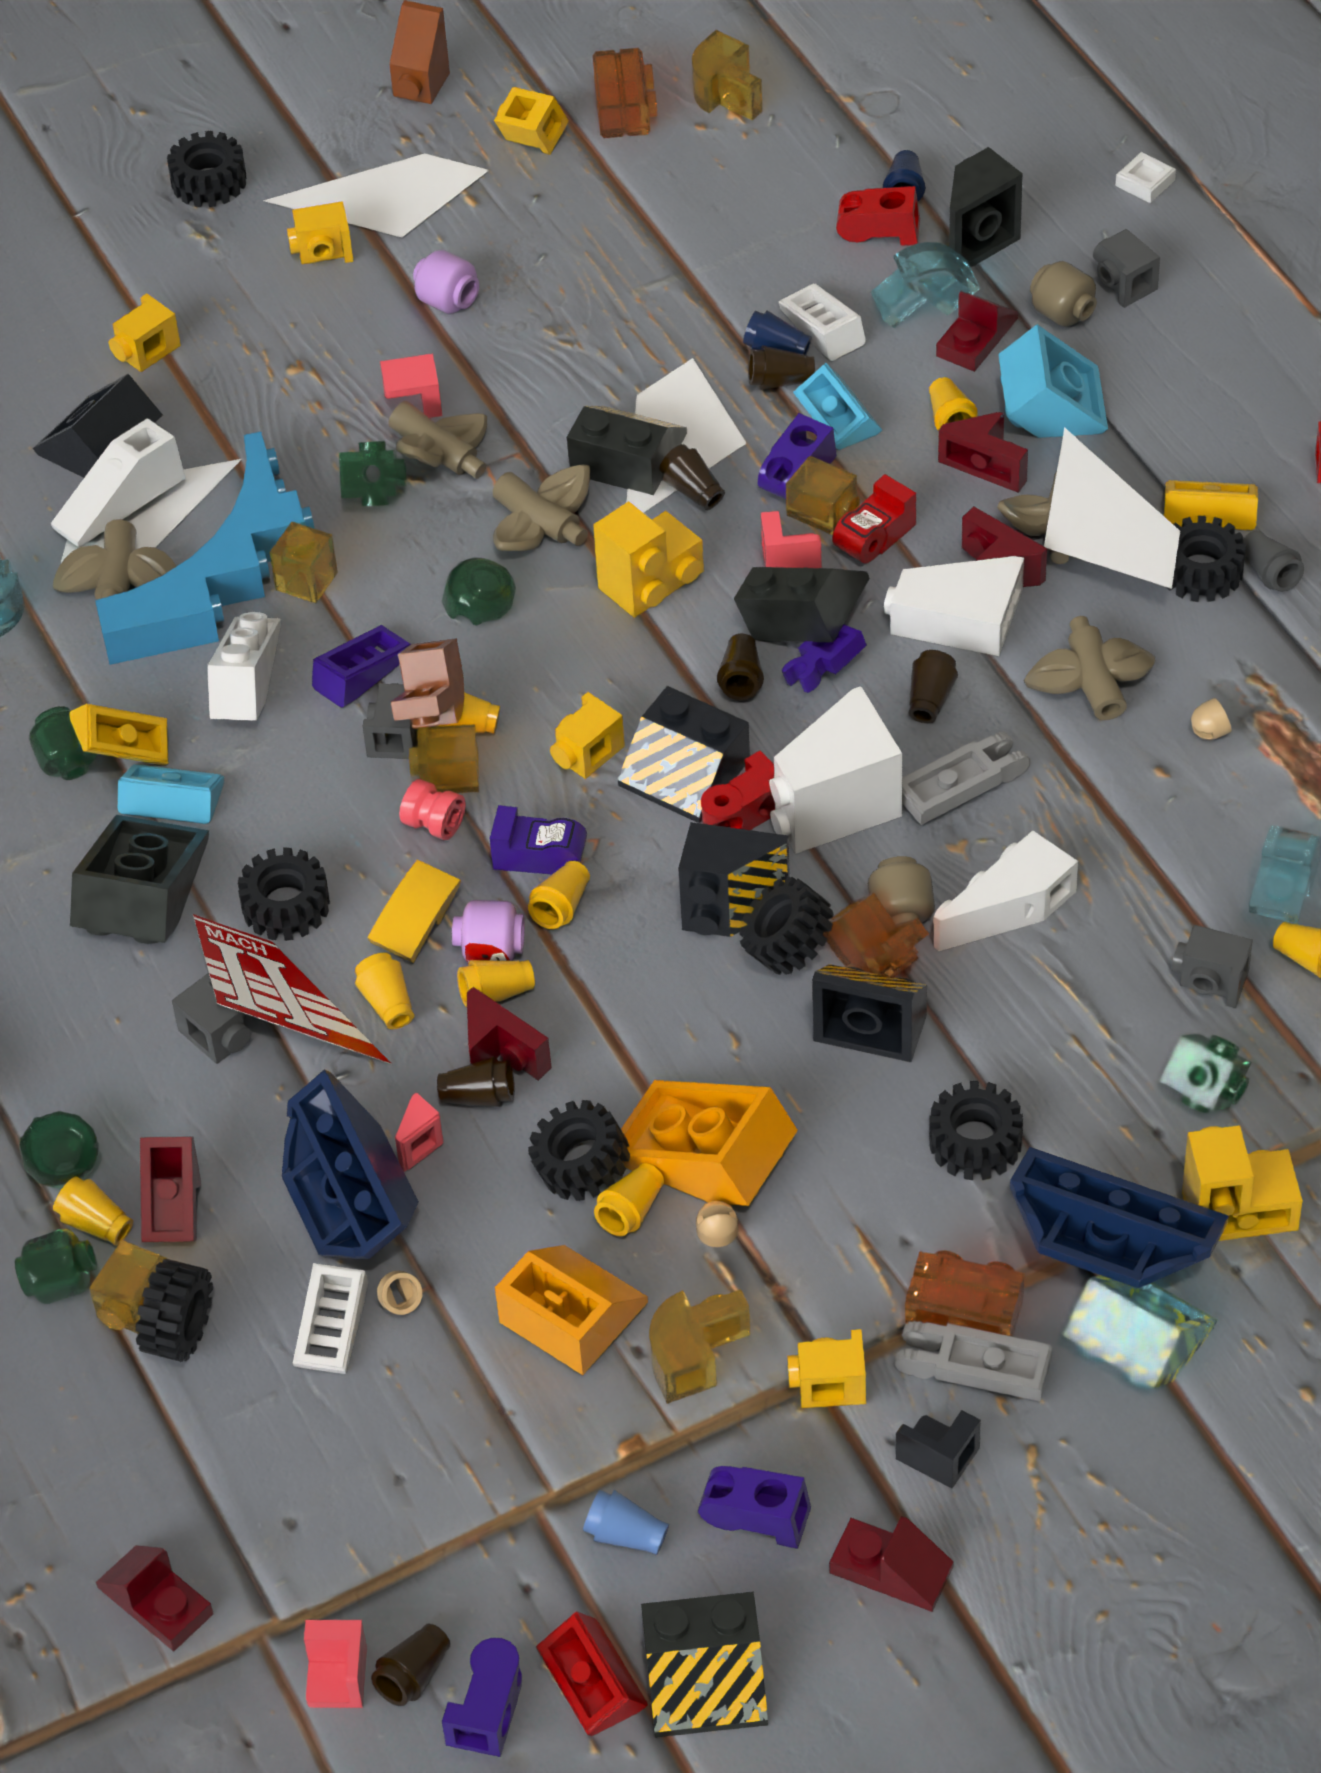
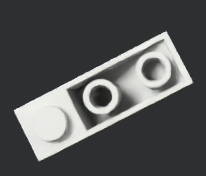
M147 418L112 440L51 522L52 528L77 547H81L104 532L108 522L117 519L122 520L130 516L133 512L184 480L186 477L175 437Z
M248 612L233 619L208 664L210 719L257 721L266 703L281 627L280 618H267V615L264 613Z
M1032 830L1019 843L1014 842L1004 850L1000 859L987 871L978 872L971 879L967 888L955 899L947 900L940 905L933 918L934 948L942 951L1046 920L1076 893L1078 861Z

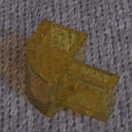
M715 30L696 47L692 55L694 99L707 113L713 111L718 105H722L730 111L753 121L763 112L762 79L750 74L749 45Z
M741 1289L726 1295H712L700 1304L692 1307L684 1290L666 1299L654 1313L649 1329L652 1370L667 1404L716 1387V1362L712 1348L750 1335L749 1304Z

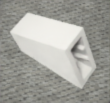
M1011 556L903 569L897 586H890L885 598L884 613L890 615V634L1000 656L1023 591L1024 558Z

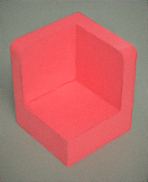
M433 353L380 361L385 398L391 399L420 394L424 414L429 418L442 416L439 383Z
M779 511L761 513V541L765 567L822 568L820 535L809 533L783 536Z
M305 1620L304 1643L309 1661L306 1687L308 1707L363 1708L367 1644L362 1620Z

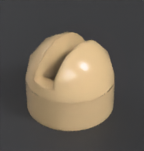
M1216 698L1208 700L1194 709L1191 717L1194 733L1201 739H1218L1232 731L1227 714Z
M712 1201L704 1204L696 1217L698 1238L701 1242L711 1247H723L733 1242L738 1234V1218L732 1206L724 1201Z
M397 1270L387 1273L380 1279L377 1287V1296L380 1304L386 1310L397 1315H405L414 1311L420 1304L422 1287L415 1276L405 1271ZM395 1281L396 1287L404 1300L399 1304L396 1303L390 1288V1284Z

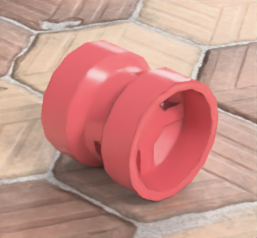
M416 779L409 786L402 799L399 812L400 821L415 829L425 826L432 836L442 840H449L454 836L463 820L466 802L463 795L450 790L443 793L438 792L433 783L423 779Z

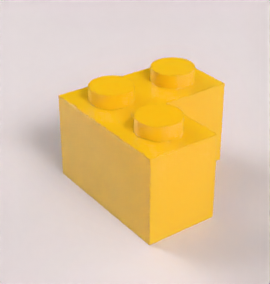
M628 501L593 524L598 589L634 618L650 607L657 606L665 597L683 585L693 582L699 574L704 572L702 539L667 511L650 519Z
M1240 1125L1223 1128L1210 1126L1200 1131L1188 1132L1182 1186L1183 1199L1229 1216L1228 1224L1219 1241L1299 1230L1303 1200L1288 1149L1277 1151L1257 1150L1248 1154Z

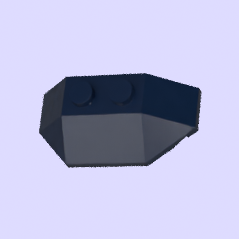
M324 1069L288 1100L286 1116L290 1118L284 1140L282 1179L319 1255L331 1258L370 1259L408 1227L419 1201L381 1125L331 1072Z
M1032 1147L1028 1148L1010 1179L1009 1187L1038 1253L1136 1288H1141L1209 1258L1228 1224V1215Z

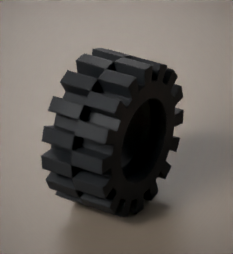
M205 131V137H199L198 132L192 133V140L188 141L183 137L178 140L179 146L173 145L170 148L171 154H168L167 162L171 186L174 190V195L177 198L182 197V202L189 204L193 200L195 207H202L203 202H208L209 207H215L216 200H221L223 204L230 202L229 195L236 198L241 194L240 188H245L247 176L242 147L240 144L237 145V140L233 137L227 140L226 133L219 132L217 137L213 136V131ZM205 168H213V169H210V170H201V169H205Z
M1198 516L1197 523H1193L1190 517L1182 519V527L1175 522L1173 525L1180 530L1172 589L1176 587V595L1183 598L1186 593H1190V601L1199 602V595H1206L1207 602L1215 601L1216 593L1222 599L1229 596L1230 589L1235 591L1239 587L1240 580L1242 581L1244 573L1246 544L1243 543L1244 537L1241 532L1235 534V526L1231 523H1228L1224 528L1221 527L1222 519L1214 517L1212 523H1206V516ZM1208 555L1214 557L1217 561L1199 563L1188 559V557Z
M283 847V855L276 856L275 848L267 850L268 859L265 860L258 854L252 858L253 867L246 864L242 869L243 877L238 878V893L242 913L248 927L253 925L254 932L260 936L266 930L267 937L271 940H276L278 933H283L285 941L293 940L292 932L299 931L301 937L308 935L309 924L317 929L322 924L321 916L327 917L329 912L328 904H330L324 868H320L319 860L315 856L309 860L308 852L301 849L296 856H293L292 848ZM293 887L302 890L296 897L285 901H275L266 898L268 894L279 888Z
M787 877L785 882L781 879L775 881L774 890H771L769 887L761 891L763 898L760 901L757 899L752 901L750 906L754 908L753 912L745 913L742 919L748 925L741 927L739 935L743 937L740 943L745 951L779 975L781 972L786 975L791 974L793 967H796L798 970L806 966L804 960L806 957L813 960L818 955L814 949L818 944L824 947L828 939L823 934L832 930L833 923L829 919L834 917L833 910L829 908L831 904L800 879L796 880L793 877Z
M970 1081L969 1090H964L962 1084L958 1083L953 1085L952 1095L944 1090L939 1095V1103L934 1101L931 1107V1115H929V1147L931 1154L935 1153V1161L940 1167L948 1162L947 1172L956 1176L959 1169L964 1170V1179L973 1180V1172H981L982 1180L991 1179V1169L994 1168L1000 1176L1007 1171V1162L1013 1166L1018 1160V1152L1021 1153L1023 1114H1020L1021 1106L1018 1101L1011 1102V1093L1006 1089H1003L997 1095V1084L988 1082L986 1090L979 1089V1081ZM978 1121L991 1125L995 1128L996 1132L988 1138L976 1140L961 1136L957 1133L956 1129L964 1123Z
M582 1100L581 1107L578 1109L574 1101L565 1103L566 1112L560 1113L556 1107L549 1111L553 1117L550 1122L542 1118L537 1123L542 1133L532 1132L530 1141L533 1146L528 1147V1152L532 1159V1164L553 1194L557 1192L560 1198L566 1200L572 1194L576 1201L585 1200V1191H589L594 1198L601 1193L599 1190L600 1185L605 1183L607 1187H610L616 1183L612 1177L614 1173L620 1176L624 1174L626 1168L622 1161H629L630 1153L626 1148L629 1147V1143L610 1111L606 1110L605 1106L597 1103L594 1107L590 1100ZM595 1140L591 1149L583 1156L574 1160H563L568 1151L575 1145L584 1141Z
M163 1259V1262H159L156 1265V1272H152L148 1278L149 1288H144L142 1296L145 1299L143 1305H139L137 1313L141 1317L136 1323V1332H139L136 1337V1343L140 1345L138 1349L141 1352L179 1362L190 1359V1354H194L197 1349L196 1341H201L204 1334L202 1327L203 1324L207 1325L209 1318L206 1315L207 1309L212 1304V1298L209 1297V1294L213 1290V1283L210 1282L212 1275L211 1272H208V1269L170 1259Z

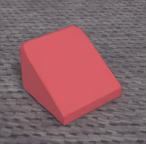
M418 1093L412 1095L395 1136L398 1161L404 1172L411 1169L444 1143L439 1112Z

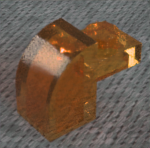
M875 893L854 900L835 914L833 918L829 919L833 923L832 930L823 934L828 939L827 943L846 968L855 967L865 972L893 978L919 959L916 955L918 950L914 945L929 935L919 918L896 926Z

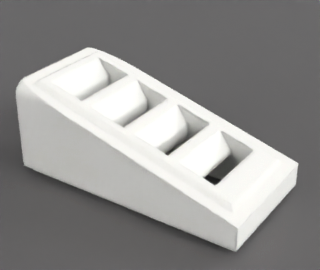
M813 283L779 301L782 312L799 330L803 331L804 334L812 336L811 343L830 361H834L865 344L866 340L861 316L817 284Z
M313 1263L293 1359L294 1367L339 1374L347 1373L369 1282L364 1270ZM325 1290L349 1293L348 1301L325 1298ZM320 1308L346 1312L345 1318L320 1316ZM315 1327L342 1330L341 1337L314 1334ZM310 1346L338 1348L337 1357L309 1354Z

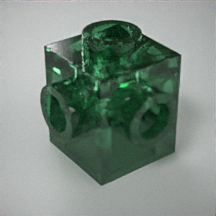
M385 441L358 442L359 452H340L341 498L361 497L362 506L389 505V496L399 495V486H406L405 459H397L396 450H386ZM372 465L376 466L380 471V478L376 482H372L367 476V471Z
M1201 1034L1182 1035L1160 1082L1182 1093L1181 1101L1187 1106L1202 1113H1209L1210 1110L1230 1108L1231 1104L1235 1105L1241 1100L1249 1084V1078L1245 1075L1252 1062L1237 1055L1240 1048L1225 1038L1212 1035L1210 1039Z

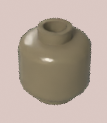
M1058 261L1053 264L1044 265L1035 274L1030 285L1034 308L1058 325L1068 327L1080 320L1085 321L1096 308V284L1094 279L1068 262Z
M897 856L885 859L879 863L878 869L873 871L868 878L871 914L877 923L890 927L894 933L906 934L918 930L920 923L929 919L935 911L930 872L925 866L918 864L916 859L912 857Z

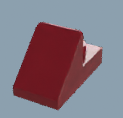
M961 291L959 293L958 318L936 343V357L975 372L1016 322L1018 312L982 297Z
M1003 412L946 423L939 429V463L1017 493L1020 492L1027 482L1028 449L1004 440Z
M975 506L962 516V549L967 551L976 561L1011 556L1024 558L1023 587L1040 586L1046 581V547Z
M472 987L467 992L470 1064L494 1056L498 1058L501 1055L503 1060L510 1061L512 1069L516 1071L523 1070L539 1081L552 1068L549 1038L475 987Z
M140 1137L141 1242L196 1241V1188L201 1187V1177L194 1137Z
M901 1516L893 1533L850 1518L829 1561L830 1574L933 1612L954 1567V1561L916 1525Z
M135 1545L96 1581L98 1589L173 1652L214 1614L211 1603L172 1571L168 1553L163 1548Z

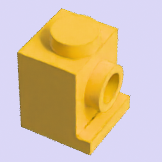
M512 87L506 100L500 105L494 122L506 140L540 148L543 153L550 155L569 120L554 96Z
M343 201L292 210L294 227L287 228L290 252L291 254L299 253L301 264L343 257L345 263L354 262L350 231Z
M147 293L140 297V306L112 324L115 336L108 342L110 350L119 361L128 362L140 372L181 346L175 313Z
M589 692L581 697L582 707L574 714L564 717L558 727L555 728L556 742L550 747L551 756L559 766L564 769L570 768L584 779L588 778L625 747L623 715Z
M862 1329L851 1330V1339L836 1340L825 1337L815 1339L812 1342H798V1355H787L789 1388L800 1387L801 1408L866 1404V1372Z

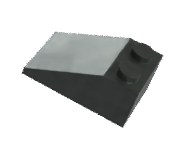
M115 815L72 872L70 926L86 929L87 932L94 935L117 934L133 937L134 940L145 944L165 943L180 921L209 839V830Z

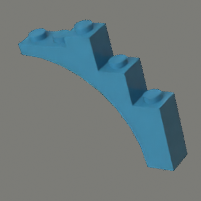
M262 432L244 435L247 461L243 486L232 512L216 534L192 557L163 576L132 590L95 600L109 665L218 642L216 623L224 621L221 606L265 597L262 578L270 577L267 562L310 553L307 535L315 533L310 507L301 508L297 491L286 492L283 479L274 480V475L280 474L278 460L274 448L266 449Z

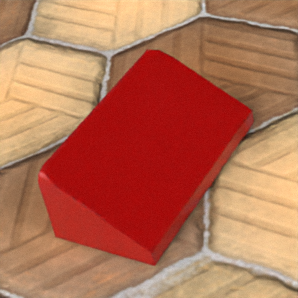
M576 1611L536 1646L587 1735L594 1736L639 1713L648 1706L646 1699L602 1626L595 1618Z

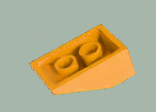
M654 1080L621 1128L628 1140L629 1147L626 1148L630 1153L629 1161H622L625 1168L632 1171L637 1169L642 1163L651 1164L662 1173L665 1185L708 1203L724 1201L729 1205L749 1206L778 1160L784 1154L798 1129L771 1087Z

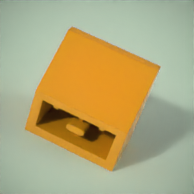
M566 1245L528 1251L495 1286L499 1323L581 1375L586 1373L648 1303V1296Z

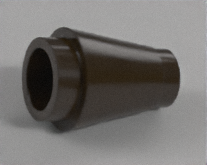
M762 345L761 350L751 349L749 354V384L759 385L761 390L802 384L815 373L814 356H805L804 354Z
M685 444L678 445L664 457L659 466V470L664 474V482L698 505H701L705 510L715 507L725 495V490L720 486L695 448L689 449Z
M739 633L733 635L728 641V646L717 673V683L727 697L734 700H747L752 698L762 687L764 675L754 638L748 634Z
M925 650L918 659L913 661L910 708L908 712L913 720L926 724L936 721L937 714H939L958 678L956 661L951 655L939 650Z
M494 1056L450 1070L447 1073H439L437 1076V1090L440 1102L442 1104L502 1107L504 1101H513L515 1082L510 1061H498Z
M425 1624L421 1630H418L380 1657L375 1664L376 1670L371 1676L372 1683L377 1692L388 1702L397 1706H404L408 1701L418 1700L444 1657L445 1652L450 1648V1640L446 1633L434 1624Z

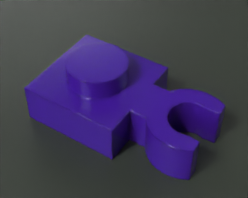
M844 624L834 642L804 641L798 647L802 657L790 660L782 668L787 685L792 686L799 679L803 691L809 693L820 684L823 673L828 671L836 675L867 646L862 632Z

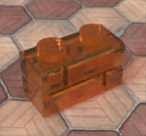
M639 48L620 49L619 53H616L614 50L595 51L592 57L600 136L602 135L603 138L623 137L624 133H627L628 136L648 135L650 131V117H657L656 92H647L649 89H654L652 64H644L643 53Z
M941 1250L934 1254L920 1251L906 1296L905 1323L913 1322L914 1320L947 1326V1323L1014 1337L1016 1323L1018 1322L1023 1304L1025 1273L1017 1272L1013 1267L1003 1262L993 1261L984 1265L965 1261L958 1254L951 1251Z

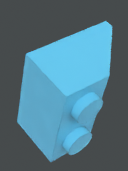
M1038 324L998 354L1001 370L1000 380L1003 385L1005 414L1014 426L1024 428L1037 438L1062 437L1064 427L1074 436L1102 434L1108 430L1099 368L1092 361Z

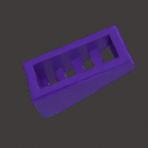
M380 625L314 658L312 686L314 690L342 708L359 698L399 665L398 653L411 644L383 625ZM378 646L379 648L384 650V652L381 653L380 651L375 649V647Z

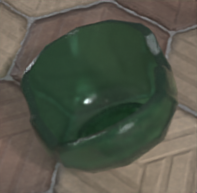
M472 557L459 562L448 574L442 604L451 619L462 615L469 618L473 625L476 626L482 622L498 620L512 608L516 592L515 582L507 568L490 559Z
M57 1111L41 1117H35L20 1138L19 1150L24 1169L41 1185L62 1189L71 1178L77 1176L84 1180L91 1173L98 1160L99 1143L97 1142L94 1129L79 1115Z

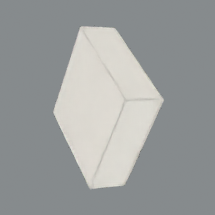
M1140 152L1116 174L1115 186L1151 203L1175 181L1176 169Z

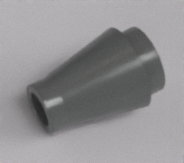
M1259 530L1252 531L1244 537L1243 543L1246 544L1245 555L1268 589L1284 592L1292 589L1299 583L1304 574V565L1297 551L1267 537Z

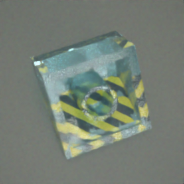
M1100 1275L1089 1278L1063 1335L1077 1343L1076 1350L1083 1356L1100 1363H1104L1107 1360L1122 1369V1377L1131 1384L1143 1389H1151V1387L1156 1388L1171 1383L1176 1379L1213 1331L1218 1319L1153 1282L1141 1288H1136Z

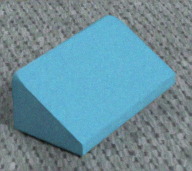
M827 363L822 365L793 392L814 420L833 427L835 446L838 450L873 437L882 431V428L841 376Z
M134 764L118 780V811L121 814L207 824L214 815L224 785V776H221V774Z

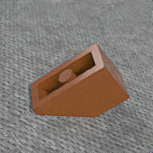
M404 0L402 3L389 63L393 96L432 104L449 76L450 68L443 8Z

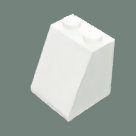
M861 686L848 692L774 756V778L770 779L769 785L775 801L776 809L770 812L776 834L788 835L789 844L795 854L902 816V752Z

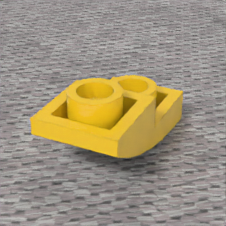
M417 859L390 897L367 937L370 943L414 963L434 924L439 925L462 883L461 880Z

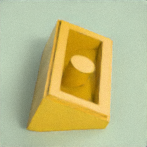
M1168 480L1166 482L1164 517L1172 524L1176 522L1182 527V519L1190 517L1193 523H1197L1198 516H1206V523H1212L1214 517L1222 519L1221 527L1223 528L1228 523L1235 526L1237 530H1253L1256 527L1258 486L1255 484Z
M85 704L69 712L70 721L84 752L158 765L168 764L167 718L92 704Z

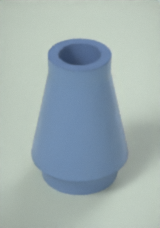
M599 1490L587 1515L583 1531L595 1535V1542L644 1550L657 1555L666 1537L669 1524L658 1520L616 1490L612 1494Z

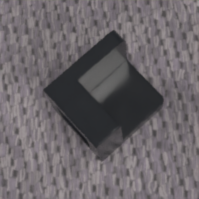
M961 1410L950 1427L927 1415L922 1416L914 1428L902 1424L896 1432V1460L953 1489L980 1449L981 1420Z

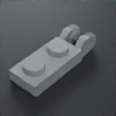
M1005 731L995 733L993 736L990 735L977 743L972 741L902 777V804L922 825L998 786L1001 782L1009 783L1016 777L1024 774L1030 766V758L1022 750L1013 751L1012 754L1006 755L1010 752L1014 742Z
M915 1320L905 1323L902 1337L906 1344L908 1343L916 1348L920 1347L923 1350L936 1351L940 1349L939 1354L922 1350L901 1349L896 1354L894 1364L895 1368L903 1372V1374L914 1375L922 1379L935 1376L937 1380L1041 1401L1052 1359L1053 1347L1050 1344L947 1323V1326L928 1322L922 1323Z

